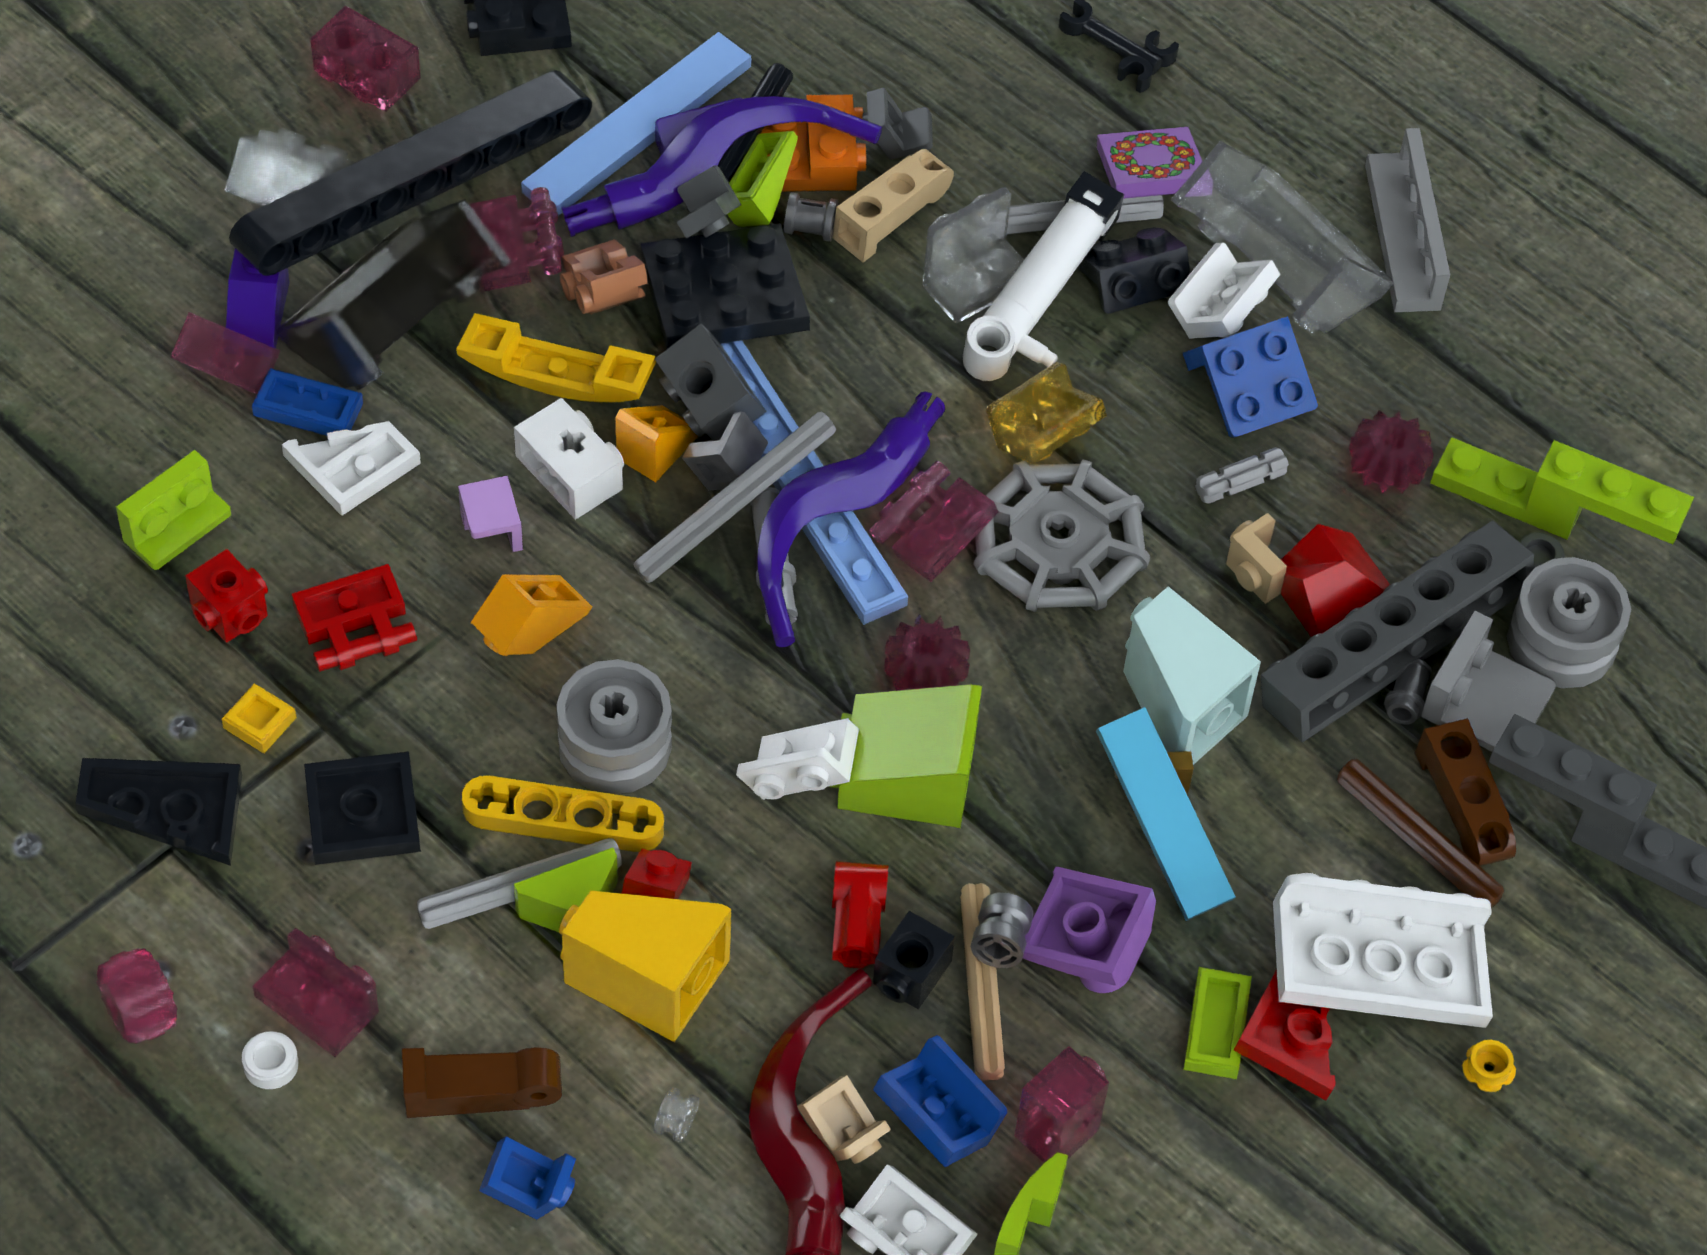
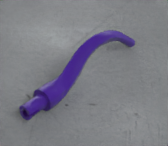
M770 96L733 100L712 107L696 116L679 132L656 163L646 172L604 185L605 195L569 207H562V213L571 237L615 222L618 230L658 216L683 203L684 201L678 193V187L710 167L718 166L724 153L733 142L749 131L781 123L811 122L832 127L876 144L880 138L882 127L827 105L798 98Z
M920 392L904 418L896 417L891 419L866 452L851 459L812 469L796 477L783 487L771 504L764 519L758 542L757 564L760 588L776 646L787 647L795 642L781 586L784 562L794 538L805 525L815 518L831 513L869 508L884 501L899 488L930 448L928 433L938 418L945 412L944 402L940 398L936 397L926 411L928 407L926 404L931 399L932 393Z

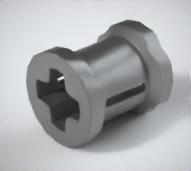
M791 192L785 214L784 232L792 234L794 231L822 235L824 241L831 242L838 200L831 198L828 203L800 198L798 193Z

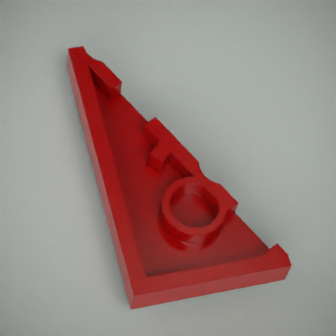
M1276 969L1234 1051L1327 1101L1336 1085L1335 1075H1330L1328 1050L1332 1045V1031L1327 1022V1014L1330 1008L1279 1002Z

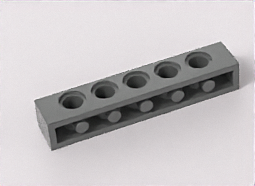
M1493 520L1479 530L1467 533L1458 544L1440 556L1428 559L1419 570L1401 582L1392 583L1380 596L1368 604L1353 609L1342 621L1324 633L1314 635L1303 647L1285 659L1273 662L1261 674L1263 708L1303 743L1395 681L1415 660L1421 659L1424 661L1457 639L1474 611L1489 617L1519 597L1523 581L1534 569V553Z

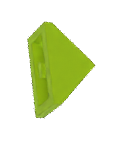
M609 848L514 883L515 910L519 918L559 932L561 921L572 905L579 907L590 891L613 893L618 883L617 854L614 848Z

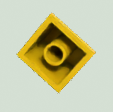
M590 891L579 907L572 905L568 909L559 927V934L562 935L560 959L563 960L564 983L675 1042L730 961L731 908L720 903Z

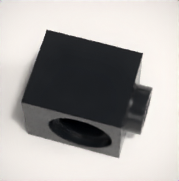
M908 911L875 958L873 984L878 986L879 990L890 1000L897 1003L906 1002L919 1010L952 962L955 936ZM914 960L922 966L907 968L900 964V962Z

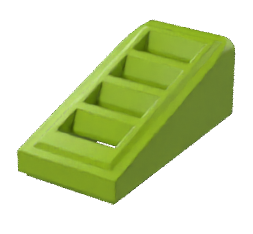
M794 131L757 135L729 182L741 203L739 207L727 214L735 225L747 227L769 225L798 140V136Z

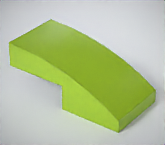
M1057 1152L1030 1177L1020 1190L1002 1224L996 1241L994 1255H1019L1028 1221L1050 1227L1063 1183L1068 1155Z

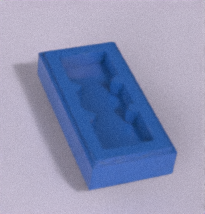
M270 368L252 404L253 416L327 436V433L352 429L363 405V395L360 392Z

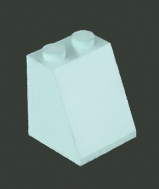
M1168 586L1154 599L1147 597L1142 600L1132 612L1130 617L1132 627L1130 637L1125 644L1127 654L1123 672L1141 709L1146 707L1166 751H1191L1194 765L1248 716L1261 661Z

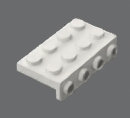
M1313 873L1292 874L1285 878L1273 901L1279 1002L1482 1028L1487 1027L1493 1017L1484 925L1492 913L1489 900L1475 898L1464 893L1445 894L1422 891L1417 887L1411 886L1399 888L1371 884L1365 880L1347 881L1324 878Z

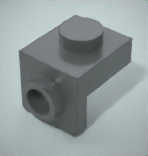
M884 87L867 92V112L863 113V120L882 127L877 143L889 160L914 154L921 149L929 150L932 148V114L927 107L902 113Z
M717 165L710 167L678 187V193L689 209L690 214L677 221V224L686 238L700 230L706 238L730 224L725 215L739 207L741 203Z

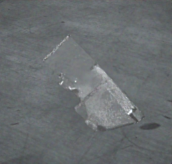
M1222 141L1215 146L1171 198L1177 206L1196 214L1202 220L1197 227L1215 243H1220L1225 239L1237 246L1251 261L1272 260L1281 274L1275 283L1292 299L1291 304L1296 309L1292 314L1293 319L1311 334H1314L1317 330L1324 333L1330 332L1381 299L1394 284L1392 279L1278 173Z

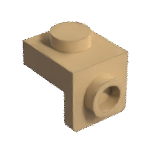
M1269 513L1254 522L1251 520L1245 521L1235 529L1230 537L1231 543L1226 565L1235 573L1241 586L1247 591H1253L1265 604L1280 595L1287 566L1268 548L1276 521Z
M847 1075L840 1076L797 1106L811 1130L825 1144L836 1161L850 1158L853 1164H857L865 1160L882 1147L878 1139L891 1130L886 1120L875 1121Z

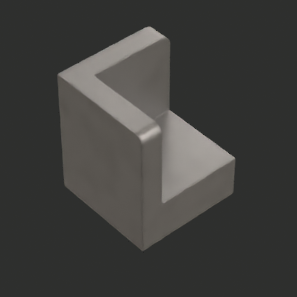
M735 412L720 440L690 443L682 459L708 491L721 490L760 460L768 441L745 412Z

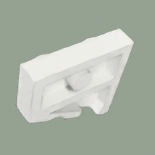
M389 421L366 425L364 428L356 431L345 429L327 433V441L298 446L297 439H293L282 444L283 456L341 516L421 464L420 452Z

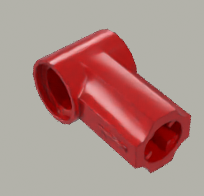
M836 861L832 908L836 909L832 960L842 963L844 967L863 969L867 965L875 964V958L880 951L881 912L885 913L889 865Z

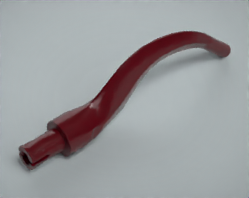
M860 968L806 1009L784 1031L762 1065L752 1092L749 1112L751 1137L759 1158L784 1196L789 1209L785 1255H841L844 1220L840 1217V1214L845 1209L841 1171L833 1154L808 1127L798 1111L795 1088L802 1059L813 1036L821 1025L872 986L870 977Z

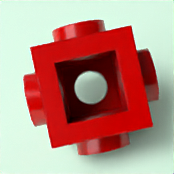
M225 549L185 575L190 604L192 605L191 609L195 618L206 631L214 629L226 643L240 634H247L253 631L268 616L265 600L268 588L265 581L254 568L250 567L246 570L228 549Z

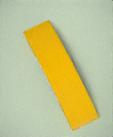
M474 313L456 348L459 357L501 379L545 394L589 402H625L639 399L656 364V356L612 345L609 346L604 356L521 335L519 323Z

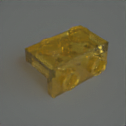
M1055 362L986 408L997 448L1031 464L1047 459L1053 454L1054 450L1074 437L1085 434L1092 425L1107 416L1103 400L1072 387L1067 367L1060 362Z

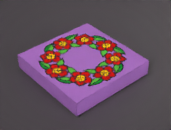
M1189 127L1097 135V150L1110 185L1124 194L1123 199L1208 190L1209 176Z

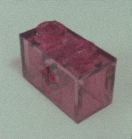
M1068 1046L1022 1088L1014 1136L1043 1163L1057 1152L1068 1155L1069 1159L1099 1131L1109 1081L1106 1079L1102 1068L1093 1059L1087 1056L1081 1057Z

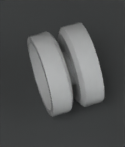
M1576 557L1552 559L1535 567L1523 581L1518 601L1510 620L1506 637L1511 656L1518 664L1555 681L1556 687L1559 688L1584 687L1601 679L1613 665L1619 644L1623 640L1628 627L1631 605L1627 590L1610 571L1595 562Z
M619 659L598 661L576 671L562 686L556 704L558 745L561 763L573 780L592 791L610 794L631 793L652 783L666 768L672 749V710L669 692L656 674L642 665Z

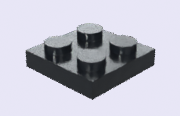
M409 751L304 764L315 865L421 852Z

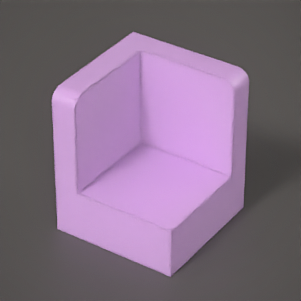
M508 476L458 486L461 518L465 530H470L472 538L478 539L507 533L512 552L523 550L521 521Z

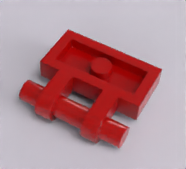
M389 564L291 594L294 609L308 644L329 639L331 647L313 653L319 672L336 666L340 670L356 666L355 660L381 652L384 657L398 653L400 646L417 641V635L412 622L392 627L390 619L405 615L406 609L405 602ZM370 625L373 626L374 634L348 641L346 633Z

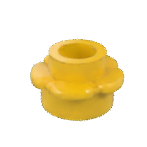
M1483 1040L1467 1050V1060L1463 1061L1462 1070L1469 1082H1475L1477 1087L1485 1092H1497L1501 1089L1502 1085L1512 1083L1516 1075V1067L1513 1054L1505 1044L1496 1040ZM1489 1064L1493 1066L1494 1070L1487 1071L1484 1065Z

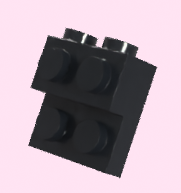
M463 0L464 4H473V10L466 11L469 39L478 38L481 56L572 47L571 30L565 0Z

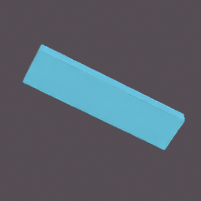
M1146 707L1099 727L1096 733L1185 921L1233 900L1236 896Z

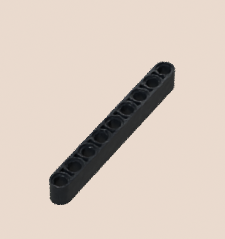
M550 71L247 213L231 229L229 235L230 243L262 275L270 276L575 130L588 118L592 110V101L560 71Z

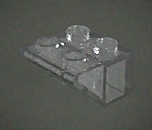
M279 129L278 134L260 130L259 135L240 137L225 191L264 206L356 162L347 160L348 152L343 149L321 144L320 149L304 144L306 137L300 133L286 129Z

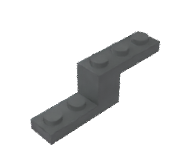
M1514 714L1492 751L1489 763L1583 809L1572 837V842L1707 909V848L1644 817L1657 784Z

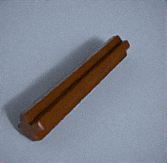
M1351 759L1341 768L1337 777L1338 783L1462 893L1475 898L1489 900L1491 908L1500 901L1504 893L1503 886L1360 760Z

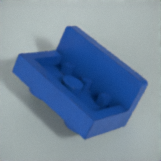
M938 1035L926 1041L917 1058L881 1075L873 1088L874 1092L944 1167L987 1146L1007 1114L1006 1106Z

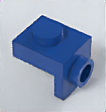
M506 1136L496 1144L479 1191L537 1220L555 1208H562L568 1201L575 1185V1178L570 1175L576 1158L565 1153L556 1160H552Z

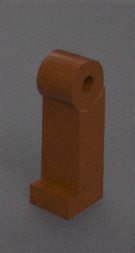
M1466 718L1425 728L1415 750V755L1422 770L1429 769L1458 831L1464 853L1479 866L1514 858L1516 854V840L1508 819L1510 816L1469 719ZM1454 736V738L1451 740L1441 742L1443 739L1447 737Z
M534 1047L509 1053L425 1055L424 1048H402L403 1088L407 1118L530 1109V1107L553 1104L562 1097L560 1056L551 1049Z

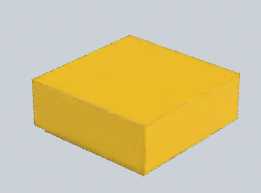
M254 683L222 718V724L225 730L265 754L297 717L294 707Z

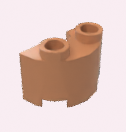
M615 239L562 256L566 272L560 274L563 292L568 301L576 299L579 309L583 314L588 313L592 315L646 296L643 289L639 287L648 284L645 264L635 255L628 257L625 247Z

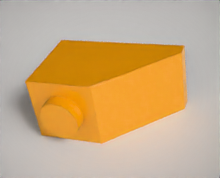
M502 574L471 623L484 635V643L500 655L534 654L588 615L593 606L561 575Z

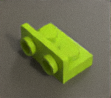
M193 450L116 506L123 542L154 570L160 569L231 516L230 506L213 491L208 461L196 450Z

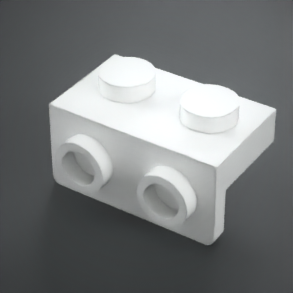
M1224 242L1215 243L1169 298L1168 305L1189 339L1207 337L1226 338L1241 329L1243 320L1255 305L1267 297L1268 289L1281 274L1272 260L1237 263Z
M888 1164L855 1208L846 1207L840 1214V1217L852 1226L847 1235L872 1254L879 1248L887 1255H963L978 1235L896 1168Z

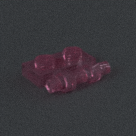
M538 187L533 189L530 193L532 204L525 209L519 210L516 195L469 204L484 291L530 283V266L542 264L543 272L547 275H555L561 272V258L564 255V247L561 237L556 235L555 223L558 221L556 204L550 200L547 188ZM536 230L538 238L535 242L525 244L523 232Z
M938 460L925 473L919 471L909 481L911 487L895 504L889 502L879 512L881 518L869 529L872 537L881 544L894 532L899 534L901 538L892 546L895 555L930 582L943 571L999 512L994 501L960 477L946 491L942 489L939 485L951 473ZM924 501L932 505L916 522L908 518Z

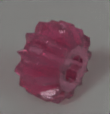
M1400 409L1391 418L1387 417L1380 410L1373 417V420L1363 418L1362 422L1358 425L1355 435L1351 437L1349 445L1350 456L1352 457V472L1363 474L1364 486L1373 482L1380 484L1382 494L1390 486H1394L1403 494L1410 483L1419 485L1425 477L1427 468L1431 466L1434 453L1432 452L1433 447L1430 446V431L1419 430L1418 418L1409 421L1403 420Z
M920 614L914 621V627L900 622L899 627L896 628V636H889V640L886 642L885 654L887 657L884 661L886 676L893 677V686L896 691L909 688L912 690L959 686V681H965L969 674L970 646L968 641L961 640L959 626L944 629L941 615L933 624L926 623Z
M137 948L128 952L123 951L110 957L109 961L98 966L97 985L102 994L101 999L105 1003L108 1015L111 1016L116 1030L120 1031L123 1039L135 1044L146 1040L151 1041L164 1035L165 1031L176 1026L178 1008L173 1000L174 993L168 985L167 977L161 971L159 962L154 960L149 951L144 948Z

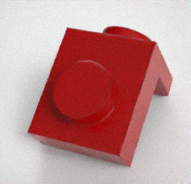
M642 848L624 877L622 894L678 899L689 880L692 862L676 858L675 855L667 851H650Z

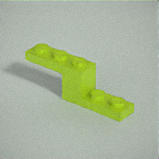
M1451 437L1434 470L1430 483L1568 540L1582 509L1585 508L1673 545L1694 499L1691 495L1556 440L1553 441L1539 472H1536Z

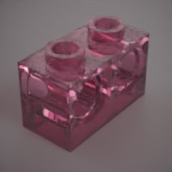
M344 6L310 39L313 67L323 79L329 82L334 81L351 91L360 101L371 103L385 112L421 79L417 46L347 6Z

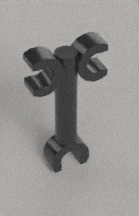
M1085 0L1074 1L1072 14L1076 17H1072L1065 12L1060 14L1059 28L1062 32L1072 36L1086 34L1124 57L1118 67L1117 79L1122 81L1129 74L1139 75L1136 85V91L1139 93L1146 91L1150 87L1152 75H1155L1160 67H1168L1177 59L1179 49L1177 42L1172 43L1166 49L1157 48L1160 32L1155 30L1146 36L1143 48L1093 18L1092 7Z

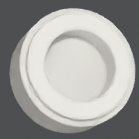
M273 1031L263 1032L251 1038L242 1052V1064L247 1079L253 1085L263 1089H276L289 1083L298 1070L297 1050L293 1041L286 1035Z

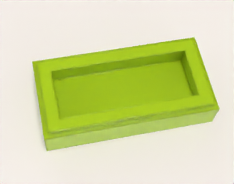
M1199 967L1183 1070L1237 1079L1241 1054L1234 1051V1048L1245 1029L1252 976Z

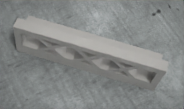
M1407 128L1400 153L1368 154L1365 168L1394 312L1441 311L1450 279V270L1420 128Z

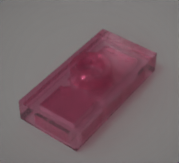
M188 312L171 358L258 394L269 369L274 368L281 350Z

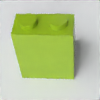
M970 684L856 694L852 714L842 713L841 720L848 718L859 728L850 782L830 786L831 788L839 789L837 809L961 828L975 745L982 686Z

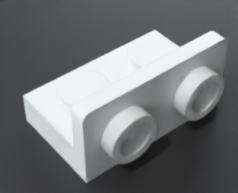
M846 718L762 736L758 759L738 764L736 775L763 800L779 799L784 795L808 790L818 791L828 786L850 782L859 728Z

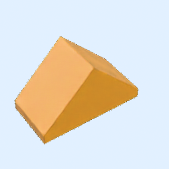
M663 405L619 409L615 417L616 448L621 453L624 464L655 483L683 454L689 444L693 443L698 437L683 417Z

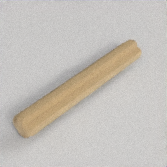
M969 883L962 887L960 898L974 1072L982 1081L998 1080L1004 1075L1005 1064L997 970L995 967L979 961L973 955L970 947L975 929L980 925L978 915L983 899L990 895V889L983 883Z

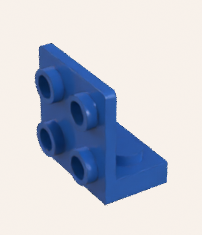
M1288 316L1183 352L1188 371L1205 366L1228 435L1231 438L1315 410L1318 407Z

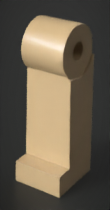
M921 149L912 156H907L836 207L833 239L864 263L876 253L878 242L926 204L936 202L945 194L952 183L954 171L927 149Z

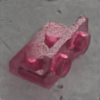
M294 928L287 935L289 950L253 985L254 996L336 1057L379 1013L376 983L361 967L353 965L349 968L337 959L333 949L317 935H312L309 938L300 930Z

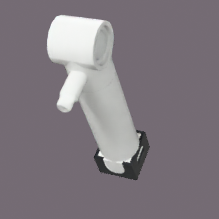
M1085 171L1081 174L1067 193L1062 210L983 317L977 318L970 324L963 352V365L970 375L982 381H993L1001 378L1007 373L1011 358L1016 351L1048 368H1052L1058 359L1057 354L1048 350L1047 346L1028 336V334L1096 241H1103L1119 219L1124 198L1123 193ZM990 345L995 347L997 351H986L980 346Z

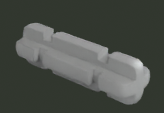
M1275 447L1261 452V458L1259 459L1258 456L1253 455L1219 468L1220 474H1217L1216 471H1211L1201 475L1196 479L1195 488L1202 502L1209 504L1223 499V493L1225 492L1226 495L1230 496L1264 483V477L1272 480L1285 475L1289 465L1287 457L1284 456L1280 448Z

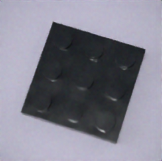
M781 224L759 225L752 228L715 232L706 238L704 235H696L688 238L663 239L641 243V259L645 264L647 280L666 349L701 323L720 343L810 330V315Z

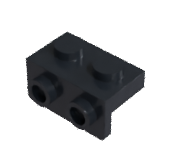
M1157 227L1143 229L1137 233L1136 237L1122 241L1104 240L1098 242L1079 264L1080 271L1098 285L1101 309L1107 314L1172 296L1190 274L1187 246L1167 230Z

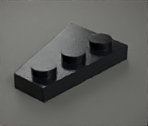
M82 758L75 802L77 812L80 815L231 866L242 781L241 765Z

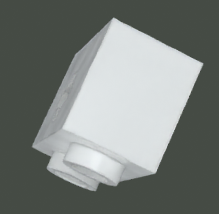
M563 398L558 399L514 427L516 457L575 520L623 490L622 468L624 467V460L621 453L611 442L604 443L594 432L587 416L580 410L574 411Z

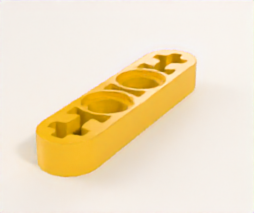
M496 776L473 778L465 785L462 791V807L466 821L480 829L585 845L612 838L616 841L620 850L640 852L642 848L646 850L655 849L664 837V814L661 808L655 802L643 798ZM484 796L493 797L494 802L489 803L488 809L478 808V803L482 802ZM509 798H514V814H507ZM532 801H543L551 806L552 811L545 818L531 819L523 813V809ZM593 808L601 812L604 818L602 822L594 827H584L579 825L574 817L580 810ZM612 813L619 814V820H617L618 830L612 829ZM638 819L648 820V825L645 826L643 832L634 831L633 826L637 824Z

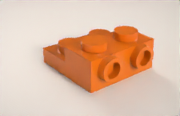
M853 94L806 95V100L827 105L863 119V107H854ZM811 122L781 123L765 126L761 134L794 131L798 136L782 192L856 190L857 171H866V144L856 143V137L820 123Z

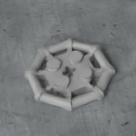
M1082 459L1080 464L1028 465L1026 461L1013 464V471L983 498L975 499L970 507L969 514L974 519L977 553L973 563L974 567L980 575L990 576L1026 604L1027 610L1036 612L1038 608L1092 607L1095 611L1103 609L1107 606V600L1138 571L1146 570L1149 564L1150 555L1145 550L1141 517L1144 504L1139 496H1130L1092 468V462ZM1072 483V485H1063L1062 491H1049L1050 486H1041V484ZM1085 487L1091 490L1093 493H1095L1108 504L1103 505L1102 503H1100L1098 500H1096L1094 497H1092L1090 494L1084 491ZM1020 490L1026 491L1027 495L1014 507L1005 505ZM1116 520L1123 523L1125 542L1111 537L1109 523ZM994 523L1008 526L1009 542L996 546ZM1052 527L1056 530H1060L1063 527L1068 528V538L1058 539L1051 536L1049 528ZM1106 557L1119 561L1098 580L1093 569ZM1016 559L1036 574L1033 584L1005 563ZM1048 579L1055 584L1061 585L1068 584L1074 579H1079L1083 587L1045 588Z

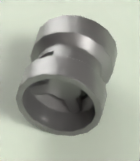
M1000 892L990 894L983 899L978 915L980 925L975 929L970 946L973 955L979 961L995 968L1014 967L1022 961L1026 947L1025 935L1030 930L1034 915L1029 903L1017 895Z

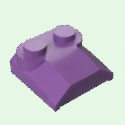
M1055 867L1052 881L1032 919L1030 930L1025 935L1026 947L1023 959L1078 976L1087 989L1096 993H1109L1118 990L1129 980L1151 934L1156 905L1153 889Z

